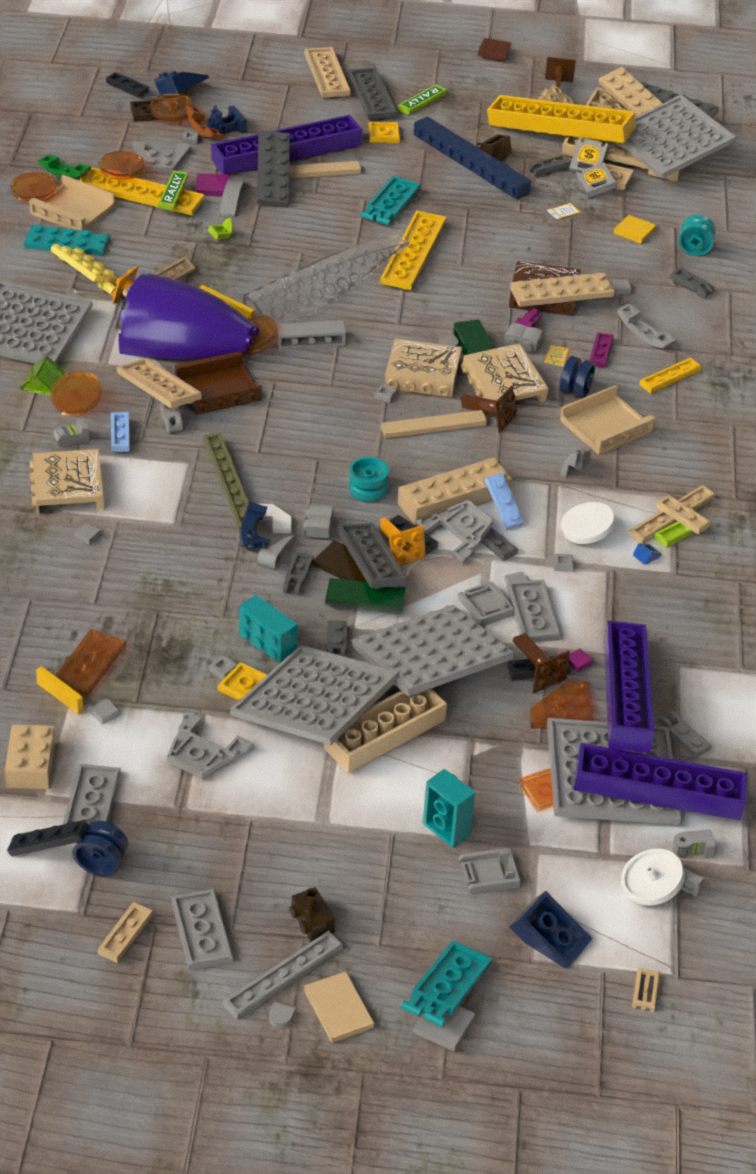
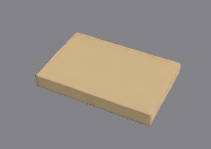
M346 971L304 986V992L331 1043L374 1028V1022Z

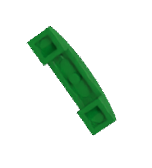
M50 154L37 160L45 170L61 178L62 175L77 178L91 170V166L81 163L74 167L60 163L59 157Z

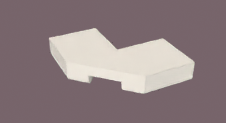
M260 504L268 507L262 521H273L272 533H291V516L274 504Z

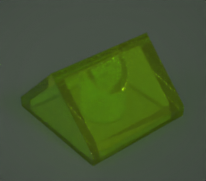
M46 356L30 368L20 386V390L54 395L65 372Z

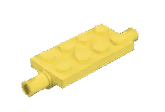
M54 244L51 247V252L57 255L61 261H66L90 280L97 282L98 287L102 291H106L112 296L116 289V286L113 284H116L118 280L113 271L104 268L102 263L96 262L94 257L85 254L81 248L75 247V249H71L67 246L61 247L59 244Z

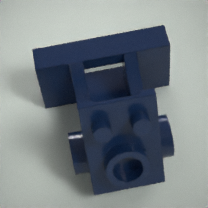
M216 105L211 110L212 114L208 120L210 128L219 130L221 134L237 130L241 134L247 133V119L234 105L228 106V115L222 117V112Z
M253 502L248 503L239 533L241 547H246L247 550L257 549V546L260 545L262 549L270 543V539L259 536L254 529L255 523L259 520L262 521L267 506Z

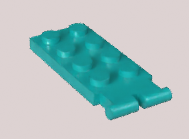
M392 176L369 202L367 210L361 212L360 217L371 221L376 219V222L390 226L391 219H395L420 190L421 184Z
M31 225L24 241V248L51 251V247L54 244H59L61 247L67 246L71 249H75V247L81 248L87 255L91 253L103 256L110 235L108 233L104 235L94 234V232L88 230Z
M452 940L413 988L409 1002L406 1000L402 1002L401 1009L418 1017L423 1013L425 1014V1020L443 1028L446 1023L445 1017L447 1014L452 1016L491 966L493 958Z

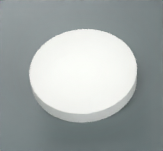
M600 502L579 504L570 509L561 521V528L565 538L577 544L597 542L610 534L615 526V517L612 509Z
M649 849L635 855L627 862L621 875V883L626 895L635 903L648 906L658 905L673 898L680 891L685 879V872L680 859L674 853L664 849Z

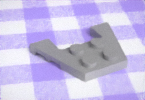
M132 141V149L135 151L138 161L142 163V172L172 173L181 164V160L186 157L187 152L191 151V144L178 143L176 152H171L170 150L156 151L154 149L147 151L146 142Z
M469 500L449 507L447 511L438 515L434 513L432 517L423 521L422 518L415 521L417 527L424 525V532L427 535L440 525H443L458 537L463 543L451 551L452 557L462 565L468 561L493 526V519Z
M185 711L182 723L178 727L177 736L174 738L169 750L167 762L203 779L253 749V742L237 735L226 748H223L194 734L193 732L201 725V718Z

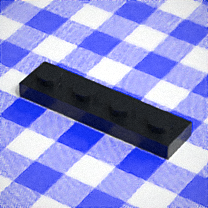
M86 820L49 828L36 829L26 833H18L12 837L7 852L10 856H16L82 842L89 825Z

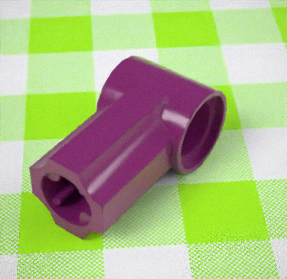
M533 308L523 318L518 317L515 323L527 328H535L541 320V314L537 309Z

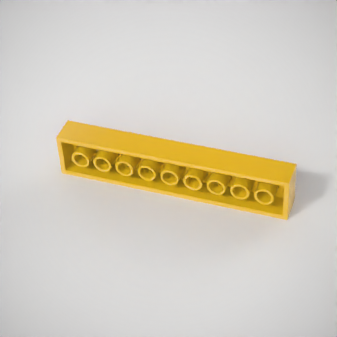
M499 95L487 109L488 121L491 126L521 129L523 131L529 130L537 133L544 132L562 136H574L576 138L582 137L591 140L597 139L625 143L636 129V118L633 111Z

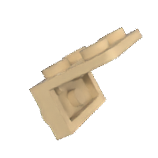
M554 84L548 90L545 88L537 99L574 104L572 99Z

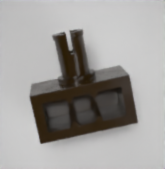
M497 134L482 143L478 142L476 144V147L497 160L504 159L512 153L509 135Z
M316 887L291 896L290 913L294 919L298 920L301 932L304 935L306 934L311 942L327 931L335 933L336 918Z

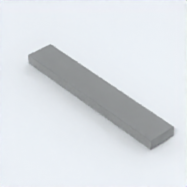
M327 931L224 999L223 1006L238 1020L343 950V944L332 933Z

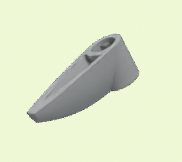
M296 535L284 538L274 543L268 549L262 548L257 558L258 565L277 569L292 547Z

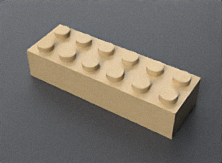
M493 457L399 487L398 505L416 526L415 521L421 518L422 521L428 519L434 513L437 515L447 511V508L467 500L471 501L475 506L493 501L484 480L487 477L503 473L511 491L512 478Z
M432 689L409 697L403 691H400L371 706L332 745L324 744V749L350 773L446 720L447 703Z

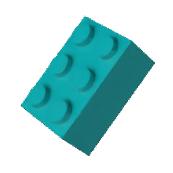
M257 595L239 605V635L243 639L248 640L257 649L262 650L278 663H281L297 648L298 624Z
M443 769L426 781L423 825L454 848L471 835L476 792L470 786L461 782L454 774Z

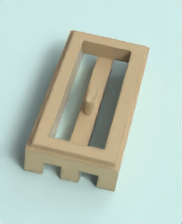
M644 968L637 969L632 1001L633 1009H636L638 1006L644 1011L646 1008L650 1009V1012L655 1011L660 977L659 971ZM641 974H645L646 976L641 1001L638 1000L639 987L641 981ZM650 976H655L651 1002H647Z

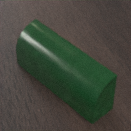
M479 319L454 323L453 334L459 341L458 347H462L461 353L463 357L464 355L495 349Z
M330 578L325 605L403 614L406 587H382L375 589L370 588L368 582Z

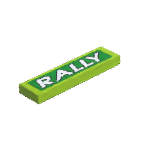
M435 84L399 104L398 110L410 115L446 95L447 89Z
M172 172L158 203V209L174 211L187 182L188 172Z

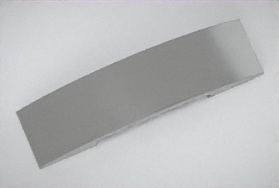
M231 179L227 181L222 197L220 216H236L241 192H243L245 181Z
M627 304L617 310L625 325L644 342L658 348H665L676 342V339L666 331L659 333L640 318L641 312L631 304Z

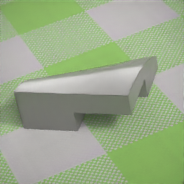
M585 447L572 453L565 460L560 475L566 478L574 468L581 471L590 461L592 448Z

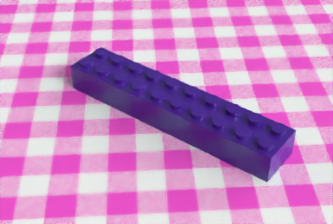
M350 114L273 131L290 133L289 161L362 145V128ZM258 134L211 144V160L222 174L230 175L236 172L258 169Z
M607 620L604 636L608 748L630 750L637 753H650L654 737V720L646 625Z

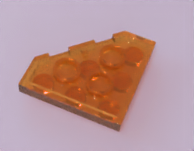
M567 681L531 707V729H547L548 718L592 721L588 681Z

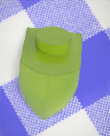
M227 218L222 224L209 226L208 231L212 234L213 238L216 240L230 239L233 232L232 218Z

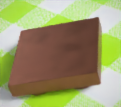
M484 38L478 50V56L484 59L493 58L497 61L506 60L512 42Z

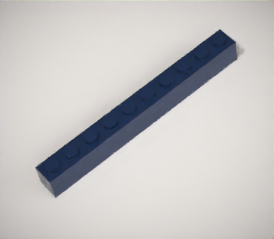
M428 116L414 122V136L511 197L518 200L530 194L531 180Z

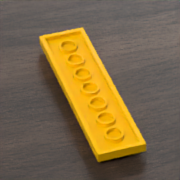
M93 167L79 180L114 193L115 198L151 205L158 208V203L166 187L164 184ZM183 189L172 212L192 216L204 201V194Z
M416 210L380 278V284L404 290L412 289L446 223V216Z

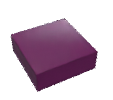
M580 648L569 655L568 663L576 672L592 665L593 659Z

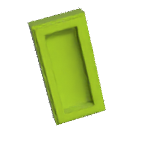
M676 522L656 532L654 539L665 548H668L693 535L694 532L680 522Z

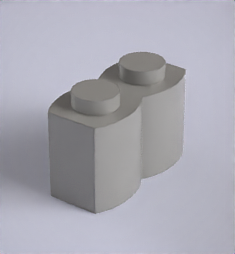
M513 323L504 335V345L510 346L520 343L525 352L535 353L542 342L543 331L534 327L527 328L521 324Z
M311 503L310 508L306 510V519L308 520H304L303 531H306V536L329 538L334 505Z

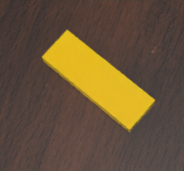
M41 666L36 669L38 685L75 713L80 714L83 712V696Z

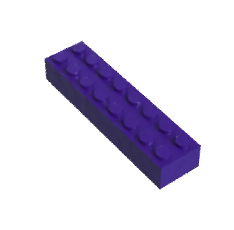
M581 743L576 760L573 790L741 820L746 805L747 773Z

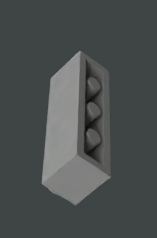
M343 320L276 324L278 350L345 346L346 331Z

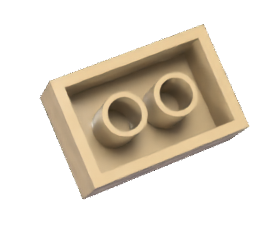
M12 725L5 765L6 788L49 789L55 747L54 726Z

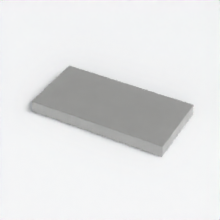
M544 579L508 582L506 588L511 605L514 608V616L519 634L526 633L534 642L560 640L561 634Z
M79 764L63 824L86 820L87 823L98 820L109 822L121 768Z
M214 889L170 896L188 970L233 963V955Z

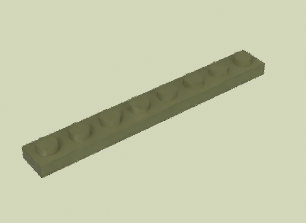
M221 433L203 435V442L240 533L244 513L249 502ZM257 522L255 523V526H254V529H255V530H257Z

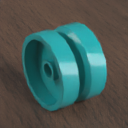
M692 215L686 218L681 225L679 234L681 249L692 256H701L708 253L713 246L715 237L713 221L703 215Z
M361 457L354 460L349 470L350 494L358 500L367 502L378 501L386 496L389 482V467L387 463L376 457Z

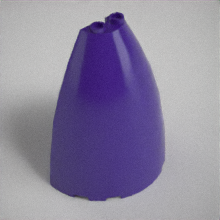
M148 273L140 275L133 282L126 295V308L121 311L120 316L122 329L121 333H118L120 354L170 359L208 358L237 351L245 353L249 346L252 345L253 339L258 336L259 326H255L232 306L203 289L175 279Z

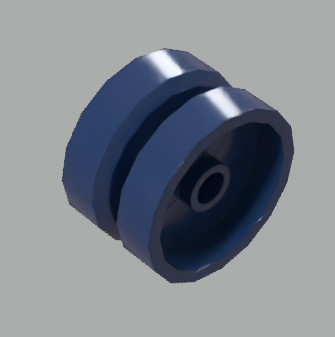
M570 356L561 375L560 392L566 394L574 392L576 397L585 398L594 379L595 363L588 360L582 363L580 358Z
M99 820L91 821L88 823L89 828L84 840L76 843L73 849V858L81 868L89 873L99 876L112 875L116 872L129 845L128 838L122 830L111 823Z

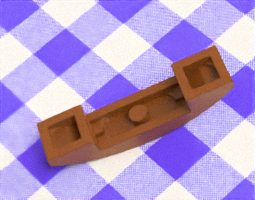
M187 105L189 121L199 134L216 140H224L225 137L219 130L210 128L205 124L203 120L206 115L200 108Z

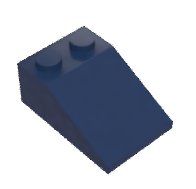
M174 70L168 74L167 72L158 74L159 77L155 78L154 81L159 95L164 96L179 94L208 79L209 76L183 71L176 72Z
M547 891L537 896L509 926L525 944L565 969L569 967L593 939Z

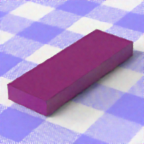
M597 332L589 361L594 362L598 368H606L613 334Z

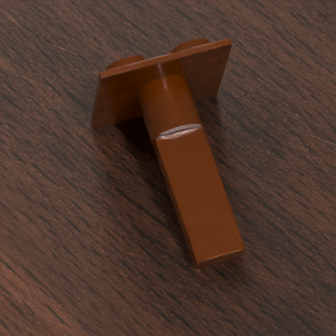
M547 57L545 79L555 80L556 86L559 88L563 81L573 82L576 60Z
M512 385L498 400L466 394L461 396L462 408L482 410L483 412L496 414L498 433H501L517 415L515 393Z
M526 633L513 637V643L536 667L533 693L545 690L547 687L566 680L569 650L549 658Z

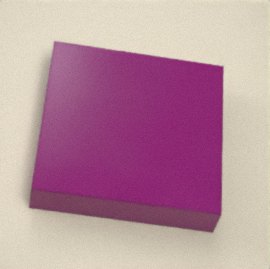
M197 173L195 191L204 194V196H223L228 181V174Z

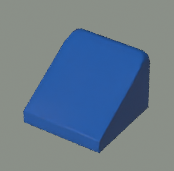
M639 543L633 552V556L643 564H648L662 555L653 546Z

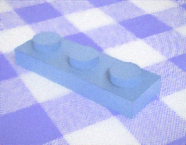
M129 412L111 413V452H130Z
M503 473L487 477L484 481L505 528L508 529L521 525L524 520Z

